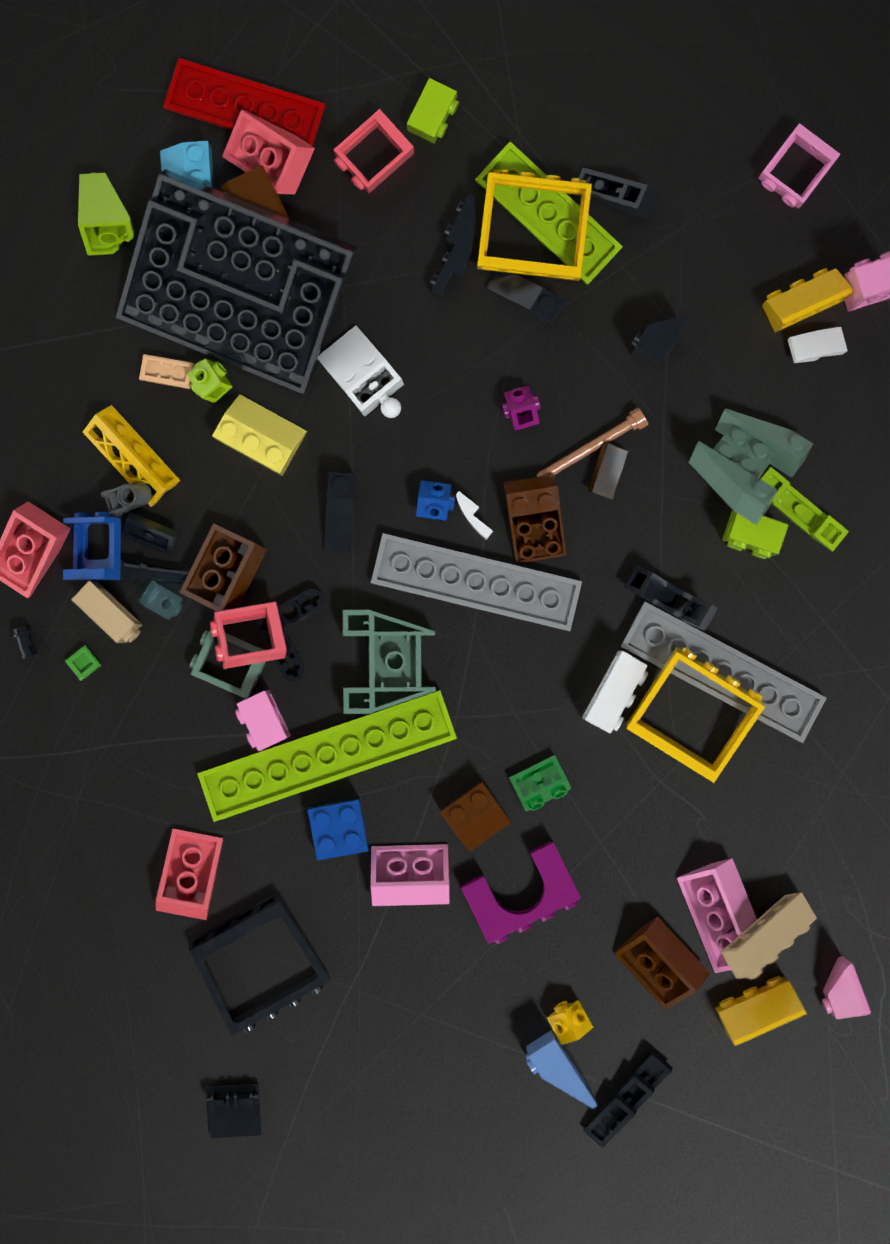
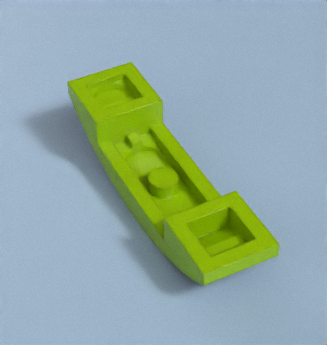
M769 467L760 478L778 490L771 504L830 551H834L849 532L830 515L823 513L794 489L790 482L772 467Z

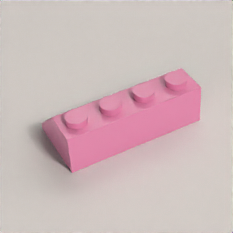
M733 858L709 864L677 878L715 973L731 970L721 951L757 920Z

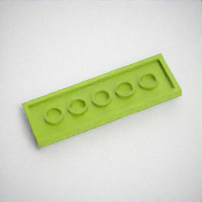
M509 142L475 179V182L486 191L488 172L494 173V170H508L509 175L518 176L520 172H529L535 174V178L545 179L546 174L514 144ZM495 185L493 198L564 265L573 266L580 206L566 193ZM588 215L580 278L586 285L599 274L623 247L590 215Z

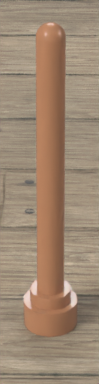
M639 407L629 412L630 415L626 417V421L540 471L537 477L555 475L599 449L603 443H609L631 429L636 430L638 428L641 430L648 425L645 416Z

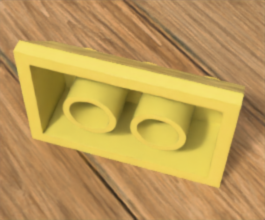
M239 395L223 415L212 436L221 443L283 476L307 431L248 398Z

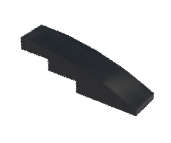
M652 1051L586 1125L583 1132L603 1148L636 1115L637 1110L654 1094L655 1088L672 1072L673 1067L655 1051Z

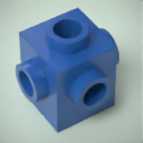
M421 480L416 516L447 520L448 510L453 511L455 496L450 495L451 484Z

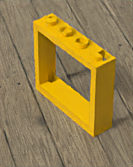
M503 169L502 171L494 170V173L488 172L477 269L579 281L581 278L592 184H586V180H579V178H572L571 182L560 181L561 177L555 175H546L545 179L535 178V174L529 172H520L519 176L509 175V171ZM495 185L582 195L573 266L487 256Z
M676 647L629 718L626 729L714 783L765 708L764 701L761 700L763 696L751 688L747 691L740 687L741 682L731 675L724 677L718 673L719 669L712 663L706 661L703 664L695 659L697 655L685 647L681 650ZM679 660L752 705L713 764L640 720Z

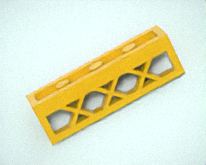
M112 405L95 414L83 430L87 438L129 484L143 482L150 484L157 491L154 496L151 494V499L148 503L150 507L155 505L165 492L175 487L180 481ZM95 426L102 431L103 438H100L93 431ZM112 446H116L119 450L120 457L113 453ZM129 465H133L136 468L138 476L133 475Z

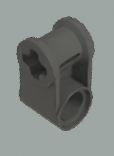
M140 482L112 488L100 493V495L105 499L110 517H118L149 503L151 490L146 483Z

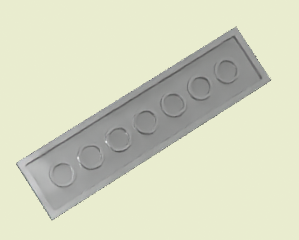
M383 533L371 584L570 631L582 581Z
M647 602L643 603L620 646L661 669L676 647L681 650L684 647L691 650L697 655L695 659L703 664L706 661L712 663L719 669L718 673L724 677L731 675L741 682L740 687L747 691L751 688L763 696L761 700L764 701L765 708L757 720L801 743L804 742L827 699L821 694ZM680 660L670 673L744 713H747L752 706Z

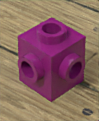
M529 386L516 388L504 393L506 403L502 404L503 412L506 419L511 418L515 431L540 424L537 410L541 409L537 394H531Z

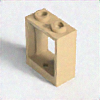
M89 581L72 598V601L116 643H127L128 641L131 643L141 633L139 628L143 624L100 583Z

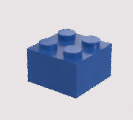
M360 798L314 806L308 809L317 861L367 852L369 850Z

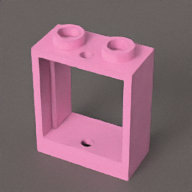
M799 123L758 179L762 181L761 184L764 188L780 194L783 202L788 206H796L799 209L839 157L840 153ZM793 142L824 164L801 196L770 174Z

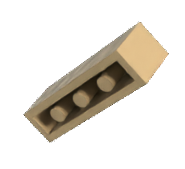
M802 892L784 895L721 953L736 978H756L762 973V968L765 965L777 960L778 954L782 950L794 944V939L798 935L806 933L810 929L809 925L817 917Z

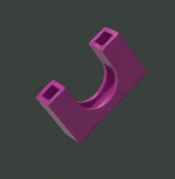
M553 840L530 851L543 879V892L539 901L527 910L512 911L503 907L496 900L484 874L461 885L465 898L488 944L494 942L495 945L509 938L508 934L516 930L518 933L524 932L532 927L530 923L538 919L544 922L554 917L555 911L561 908L566 911L578 904L577 900L581 899Z

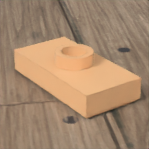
M143 354L139 380L191 389L190 384L192 382L187 374L193 370L195 364Z

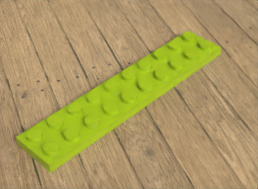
M439 690L197 774L212 819L216 822L455 740L457 737L442 693Z

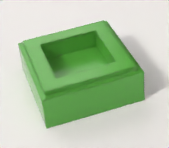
M84 645L65 660L80 681H83L102 666L87 645Z

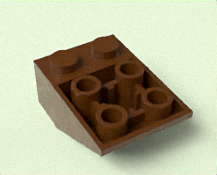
M554 474L503 482L516 564L566 556L558 486Z

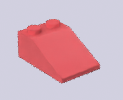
M241 110L222 157L244 172L263 165L277 194H295L315 148L296 135L245 110Z
M26 502L13 510L0 539V581L26 598L31 597L61 550L70 528L30 502Z
M172 829L156 898V911L207 920L223 838Z

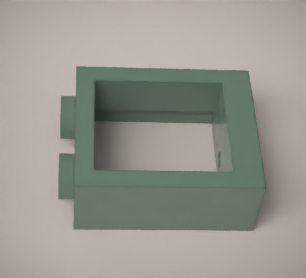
M211 629L210 631L205 630L200 640V645H203L199 655H194L189 668L193 669L191 675L243 698H250L266 662L251 664L241 688L202 672L203 665L216 638L212 637ZM224 632L226 641L251 652L265 650Z

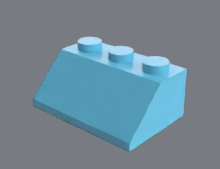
M208 141L184 142L160 151L161 171L167 169L214 189L212 149Z

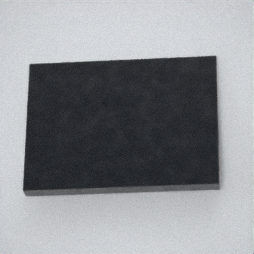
M165 169L159 173L153 196L148 201L115 318L304 394L358 247Z

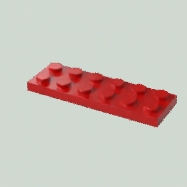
M179 58L163 107L165 110L229 130L234 129L241 110H245L296 135L313 146L326 106L324 103Z

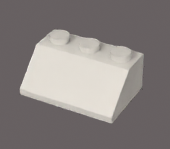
M618 651L582 719L610 734L612 730L617 731L624 719L620 715L625 707L630 708L636 697L633 692L637 684L642 686L648 675V672L645 671L647 665L624 651Z

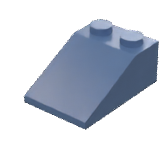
M552 1030L526 1046V1062L534 1075L539 1073L542 1079L591 1108L597 1106L593 1092Z

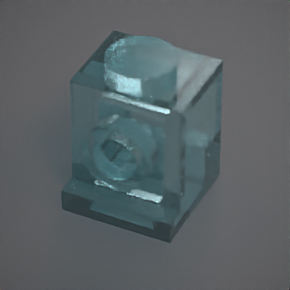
M153 579L139 600L146 608L167 620H170L171 616L176 617L183 606L180 603L182 598L178 594ZM168 599V601H167V603L165 604V606L162 607V605H161L162 602H163L164 600Z

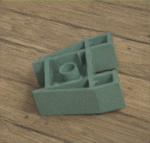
M725 409L715 429L724 436L714 449L699 441L689 463L735 512L757 525L769 509L778 491L759 479L769 465H772L792 478L804 463L813 443L790 429Z
M343 610V636H369V687H343V713L370 714L436 691V687H421V636H434L435 631L371 610Z

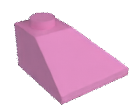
M843 956L838 957L823 989L825 998L822 999V1003L827 1014L831 1013L836 1019L871 1014L853 964Z

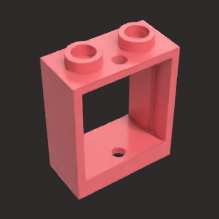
M379 109L334 149L336 157L334 161L343 172L348 170L353 176L351 180L360 191L365 189L369 194L414 154V147ZM378 128L400 154L368 181L347 158L346 154L374 129Z
M276 602L214 612V621L210 622L212 637H217L219 646H215L217 661H222L224 669L285 658L287 650ZM266 618L272 649L229 657L223 625Z

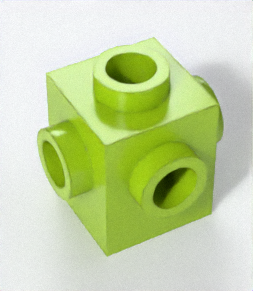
M208 359L201 360L187 374L192 382L190 384L192 390L198 396H201L202 399L213 403L233 387L225 375L227 374L226 369L219 362H213Z

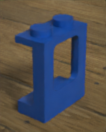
M95 512V517H90V513H74V518H64V523L73 524V569H63V580H120L121 518L110 517V512ZM91 524L109 525V557L107 559L90 560L88 558V527Z

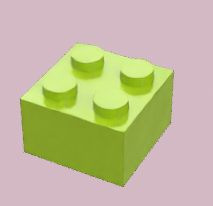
M732 511L722 541L728 542L727 547L734 550L742 551V549L752 550L751 555L761 559L770 558L779 554L788 524L763 516L756 525L737 512Z

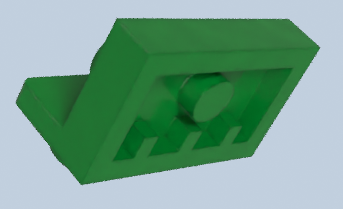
M555 755L509 777L525 811L537 810L545 802L553 798H562L567 794V791L571 790V786Z

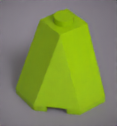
M106 173L79 174L78 226L87 255L114 254L119 250V245L122 242H129L134 238L130 216Z

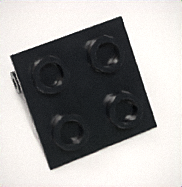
M259 1083L207 1087L208 1097H206V1106L209 1107L210 1138L262 1135Z

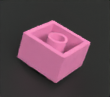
M265 690L237 703L239 709L235 710L240 723H246L250 732L246 736L252 748L257 747L258 751L291 736L270 690Z

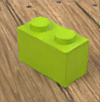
M429 78L407 122V131L435 144L437 138H442L446 132L448 124L445 122L448 115L453 116L459 105V101L456 100L457 91Z

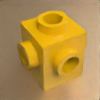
M579 1000L569 1004L567 1001L559 1003L554 1007L555 1012L547 1017L561 1045L579 1040L594 1028Z

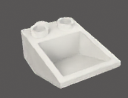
M354 326L318 356L320 363L364 417L380 404L381 412L385 417L394 418L400 414V402L395 398H389V396L401 388L404 383L387 360L357 326ZM384 379L391 380L387 385L382 386ZM364 395L371 396L366 402H362Z

